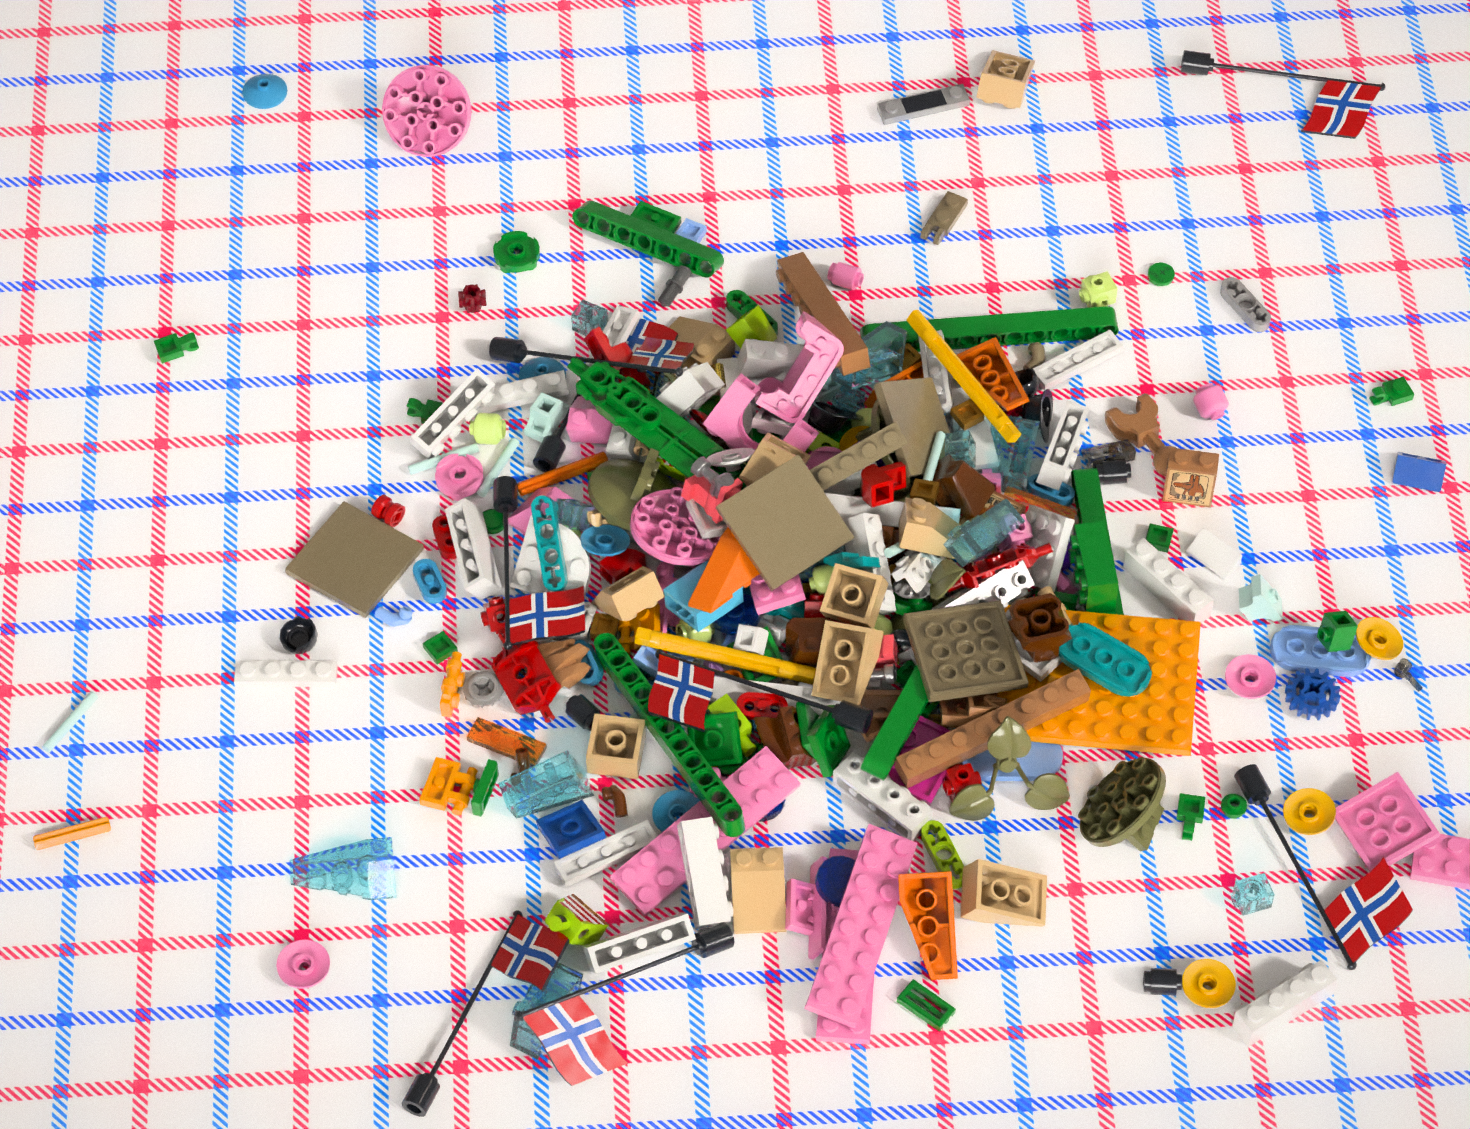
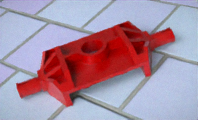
M1025 543L1020 545L1013 544L1010 549L992 553L976 562L973 560V563L970 562L969 565L963 566L966 572L948 590V593L961 587L979 588L977 577L981 576L984 579L996 573L995 570L1000 568H1014L1019 565L1018 561L1023 560L1028 569L1039 559L1038 557L1053 553L1051 545L1047 543L1034 548V546L1030 547Z
M502 631L503 635L499 633L498 637L504 644L505 631ZM531 641L514 645L511 650H505L502 647L503 650L493 659L491 667L515 711L520 715L540 711L546 723L552 722L550 718L554 720L555 716L550 710L549 704L560 690L561 684L553 676L538 649V642ZM527 668L526 676L518 679L520 670Z

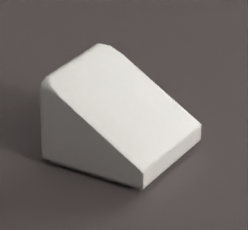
M739 624L733 649L764 655L769 632L761 627Z

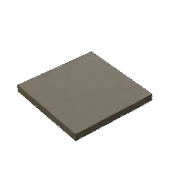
M932 377L886 381L873 385L886 426L896 421L908 442L906 445L895 450L898 462L901 461L906 465V478L924 476L935 435L938 431H942L946 435L939 460L949 454L955 461L959 460Z
M799 454L716 506V510L771 591H774L855 538Z
M343 501L285 568V572L294 579L366 618L424 550V545Z
M1001 600L905 613L903 615L904 625L929 702L1025 689L1028 687L1029 682Z

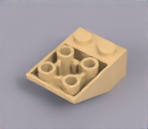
M767 433L739 478L744 480V483L749 486L798 454L807 465L811 455Z
M642 566L601 590L591 604L598 606L597 609L621 621H629L634 619L637 613L643 609L656 606L658 601L665 596L654 571Z

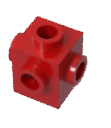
M497 596L488 599V603L483 604L484 611L480 612L483 626H488L491 632L503 634L502 631H505V599H503V596Z
M971 763L964 765L956 764L946 770L945 780L942 781L944 792L950 797L951 802L965 787L972 784L982 785L980 774L978 771L974 772Z

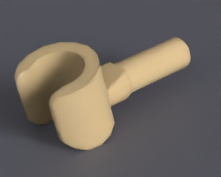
M598 510L587 512L588 522L594 527L609 524L606 518H602V514Z

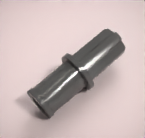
M680 265L672 279L666 282V288L658 298L661 306L669 307L676 296L682 293L684 284L692 274L688 267Z

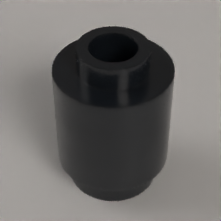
M1125 459L1104 460L1101 463L1095 464V468L1098 470L1099 481L1103 485L1127 483V478H1131L1130 463L1126 464Z
M583 694L572 696L566 702L565 713L581 728L591 731L594 713L600 714V709Z
M1150 968V971H1144L1143 991L1150 992V995L1176 996L1177 990H1182V974H1177V969Z

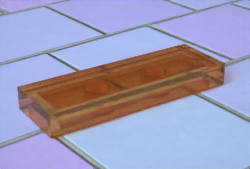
M1009 486L1004 493L1005 496L1028 505L1038 506L1071 519H1075L1077 514L1075 509Z
M477 717L466 736L468 742L516 761V749L527 748L530 765L534 768L537 767L547 749V744L480 717Z

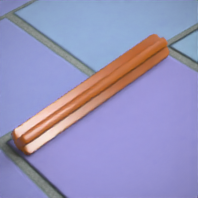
M603 451L518 482L517 490L521 496L530 494L538 488H546L592 471L600 464L608 461V457Z

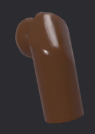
M518 748L515 751L518 772L510 775L511 783L515 787L519 785L524 786L528 782L531 767L528 749Z
M616 785L603 787V800L608 801L612 799L615 817L628 816L625 794Z

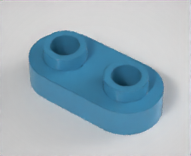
M1034 474L1029 478L1027 491L1032 496L1058 507H1068L1073 503L1075 491L1070 485L1062 482L1058 491L1037 483L1036 480L1039 474Z
M430 559L417 561L413 566V577L423 599L431 604L442 602L447 596V589L436 563Z
M576 640L574 645L580 643L590 649L581 660V663L585 662L592 667L580 682L587 686H595L603 678V667L593 646L583 640Z

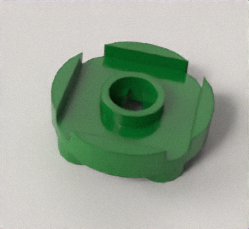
M524 231L507 232L493 246L494 260L503 273H520L534 270L540 258L539 243L535 237H529ZM515 249H518L519 252H521L519 254H513Z

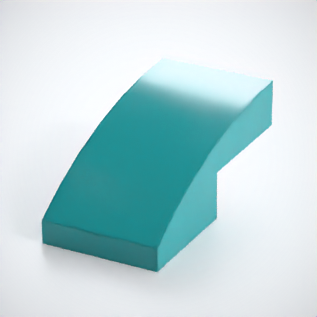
M841 552L823 558L825 564L833 567L835 563L859 570L880 567L879 557H859V553Z

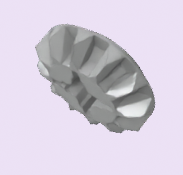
M905 578L904 580L901 579L898 582H894L892 589L893 592L901 597L922 599L930 595L931 584L927 582L923 589L916 593Z
M488 671L472 674L466 679L463 686L465 700H468L472 706L479 705L482 709L486 705L493 707L497 700L501 701V696L504 692L496 674ZM488 686L489 693L483 692L482 695H479V688L484 689Z

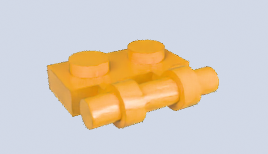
M660 604L649 609H643L632 620H619L618 631L621 638L618 641L629 656H631V650L635 649L638 652L642 646L634 644L638 627L660 631ZM634 631V635L630 637V632Z
M452 652L451 659L447 661V676L443 679L441 685L440 708L441 715L444 717L452 718L454 708H458L460 701L458 689L463 687L465 681V672L461 671L462 654L459 652Z
M436 757L420 796V805L445 811L449 802L454 804L452 813L459 816L462 815L463 809L467 808L470 801L468 796L474 787L478 770L474 767H469L467 773L460 772L461 764L459 762ZM455 783L462 785L459 793L452 791Z

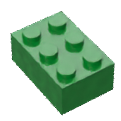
M1104 521L1074 524V534L1070 535L1071 549L1068 550L1070 564H1075L1073 578L1074 583L1079 584L1080 590H1078L1079 604L1084 605L1085 612L1115 611L1119 582Z

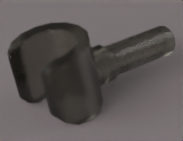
M1402 658L1394 669L1395 675L1408 680L1420 692L1423 687L1409 672L1412 669L1411 662Z

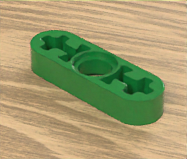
M732 290L726 296V307L737 319L758 305L741 290ZM762 309L767 320L769 321L770 325L772 326L773 330L778 336V323L765 310Z

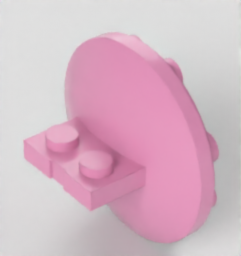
M418 65L402 71L389 84L382 104L383 121L390 137L403 150L422 157L438 156L455 148L465 137L471 122V102L464 85L451 72L434 65Z
M674 487L672 489L656 491L640 499L632 510L630 530L636 543L648 553L647 555L667 563L684 565L695 568L696 565L710 560L720 537L702 539L686 506V500L681 496L682 488Z

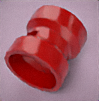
M383 494L374 502L371 514L378 519H384L387 525L395 527L403 519L406 509L400 503H393L390 497Z

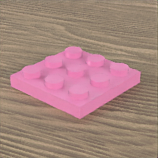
M1399 772L1394 773L1336 807V822L1369 872L1376 867L1383 857L1390 866L1440 837L1439 831Z

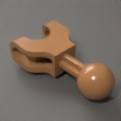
M1146 393L1136 397V414H1124L1117 407L1105 411V423L1114 437L1124 442H1131L1137 448L1147 445L1154 454L1153 465L1155 470L1160 475L1166 476L1170 447H1176L1165 446L1159 438L1160 425L1157 422L1158 405Z

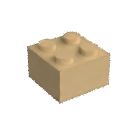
M835 563L820 612L826 618L829 617L832 620L874 629L889 583L881 575Z
M594 713L586 754L587 773L638 779L646 740L645 720Z

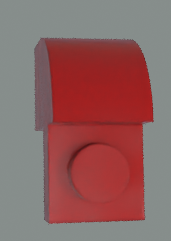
M900 461L878 467L876 464L865 467L861 472L862 499L871 508L894 502V491L906 488V465Z
M631 548L618 555L606 556L599 561L600 575L610 585L642 566L646 567V556L642 552Z

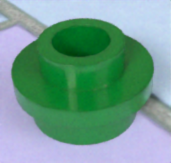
M1228 794L1222 799L1221 810L1228 818L1237 819L1245 814L1247 802L1239 794ZM1230 803H1235L1238 806L1234 807Z

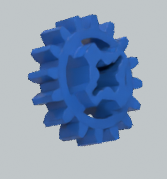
M1305 668L1304 674L1296 671L1295 677L1289 678L1284 692L1286 694L1285 702L1290 703V711L1298 710V717L1306 714L1307 720H1310L1311 716H1315L1317 721H1319L1322 714L1328 718L1331 711L1335 712L1341 698V695H1339L1341 688L1340 686H1335V678H1327L1328 672L1321 675L1318 668L1315 669L1314 673H1310V670ZM1297 688L1300 689L1299 695L1296 693ZM1327 693H1328V695H1329V700H1328V701L1326 700V694H1327Z

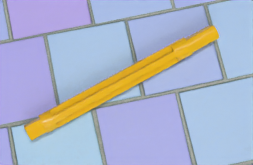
M918 309L913 310L906 319L909 325L1007 443H1015L1021 435L1020 431Z
M638 627L634 644L813 685L816 673V668L641 627Z

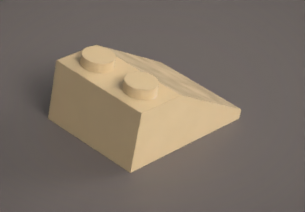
M992 50L981 73L976 98L981 99L985 103H1000L1010 109L1020 108L1036 60Z
M679 316L669 326L679 335L676 341L694 343V352L683 363L682 368H689L695 363L700 365L708 362L717 373V359L731 358L735 354V341L724 328L717 324Z
M905 498L898 523L899 548L973 563L974 552L971 532L930 502H926L921 498Z
M825 620L811 696L836 701L844 700L860 705L879 658L884 631Z
M783 847L730 849L734 934L787 932L785 929L786 901Z
M977 859L963 867L960 918L982 923L1043 927L1046 923L1047 875Z

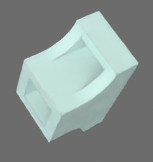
M541 392L529 408L530 416L524 428V435L542 443L545 436L552 435L564 420L570 406L559 399Z
M1261 574L1252 576L1249 585L1238 588L1239 609L1249 621L1265 618L1276 622L1283 619L1282 598L1277 590L1272 588Z

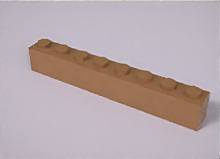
M800 252L778 259V269L775 271L779 283H783L786 294L791 295L793 305L799 307L800 315L804 311L813 316L841 340L844 351L835 368H838L843 376L870 368L868 347L805 253Z
M1075 670L896 757L895 769L908 789L988 750L987 743L989 737L1001 725L1006 716L1016 720L1027 731L1087 702L1091 689L1080 670Z

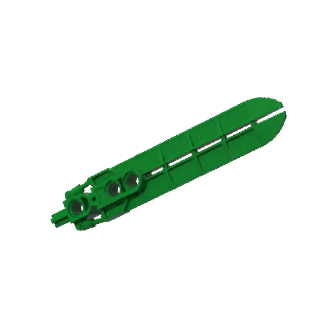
M573 357L567 365V368L581 379L576 383L577 394L581 395L586 401L589 400L596 407V411L612 424L623 428L649 449L652 448L659 451L658 456L686 477L690 478L694 475L691 472V467L698 458L705 457L707 459L710 455L725 450L652 396L646 387L630 376L625 377L619 374V371L609 366V363H599L597 361L589 367L580 359ZM618 378L622 380V382H615V379ZM740 464L741 469L727 472L726 467L711 465L710 468L719 475L723 473L732 474L731 476L735 481V479L739 478L746 465ZM740 479L743 482L741 488L743 490L747 485L744 483V480Z

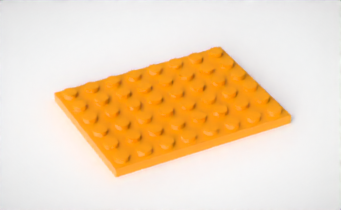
M1008 605L1006 608H1004L1005 613L1009 610L1008 608L1011 605ZM1066 610L1065 612L1073 625H1078L1079 623L1091 624L1142 653L1149 662L1150 671H1152L1151 680L1148 687L1142 693L1135 696H1120L1083 676L1091 689L1089 700L1027 730L1031 742L1191 756L1201 622ZM1062 662L1041 682L1025 671L1029 682L1027 688L998 692L997 697L1007 698V703L1075 670Z

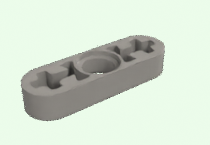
M1234 277L1224 279L1220 290L1222 298L1253 331L1265 332L1268 330L1271 314L1239 279ZM1246 301L1252 306L1250 308H1243L1239 303Z

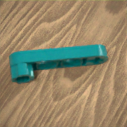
M540 495L532 501L531 511L543 583L550 591H562L567 586L568 578L557 517L558 504L551 497ZM543 502L549 504V508L545 509L546 515L541 511ZM539 518H543V519H551V518H552L551 521H550V520H543V521H540V522H539ZM550 524L554 529V533L550 538L546 539L542 536L541 529L544 525ZM549 549H555L558 554L557 560L553 563H548L545 559V554ZM560 566L559 570L555 569L556 577H561V582H558L557 587H555L554 584H550V579L554 577L553 571H547V567Z

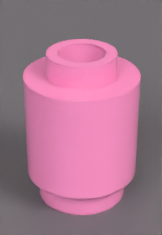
M833 262L828 270L827 279L832 281L834 285L855 290L862 285L864 274L861 273L862 271L859 267L842 262Z

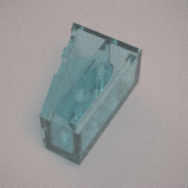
M888 321L884 322L861 338L868 347L870 368L845 376L842 375L838 368H834L831 380L853 390L889 379L902 372L907 331Z
M1008 416L1021 433L1015 443H1007L992 424L990 427L999 459L998 473L1001 474V492L1026 497L1040 421Z
M1006 498L982 515H977L971 521L968 520L961 526L955 527L947 534L950 538L943 545L963 568L992 552L1020 527L1025 520Z
M568 750L498 783L506 807L516 819L594 796L586 771Z
M559 962L544 992L531 985L526 992L525 998L522 1001H517L512 1010L514 1020L510 1046L538 1060L542 1053V1044L524 1021L516 1019V1012L519 1010L524 1012L580 990L583 974Z

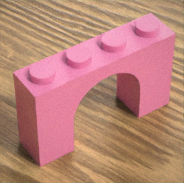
M741 373L704 421L703 425L707 427V431L713 436H719L726 441V445L730 449L752 448L756 450L759 443L753 441L747 435L743 427V414L746 407L760 390V387ZM799 418L783 441L805 452L819 432Z

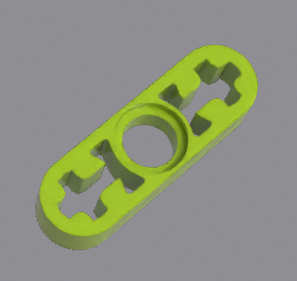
M930 820L921 829V840L937 871H951L950 866L952 865L954 874L959 875V879H955L952 876V888L959 889L962 887L963 867L965 866L943 824L936 820ZM930 830L937 833L938 843L935 844V838L932 834L928 835ZM940 850H947L951 856L948 859H940L936 853Z

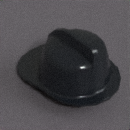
M1050 389L1044 390L1043 394L1030 396L1029 402L1024 404L1023 416H1021L1027 426L1041 429L1044 443H1047L1049 440L1050 421L1053 413V397Z
M815 399L812 403L808 424L823 433L830 434L839 431L848 419L862 420L863 416Z

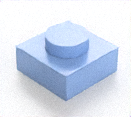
M686 218L676 234L700 243L707 233V226Z

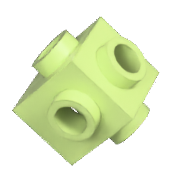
M1106 271L1082 279L1079 297L1082 303H1086L1088 308L1108 306L1116 303L1118 288L1109 272Z

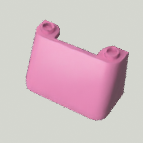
M804 311L796 323L798 336L805 340L802 351L783 382L773 377H766L758 384L760 390L754 396L756 404L789 423H796L799 418H804L844 351L841 340L813 316Z

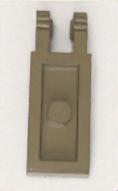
M947 191L923 227L920 238L926 240L932 231H936L933 243L939 245L944 237L948 236L966 209L968 199Z

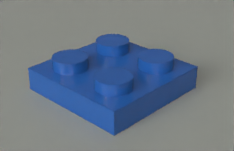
M583 799L536 820L538 829L559 859L606 838L604 829Z

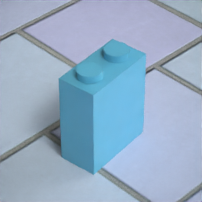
M709 560L663 589L665 607L697 632L744 602L742 586L732 594L733 598L712 613L688 606V602Z

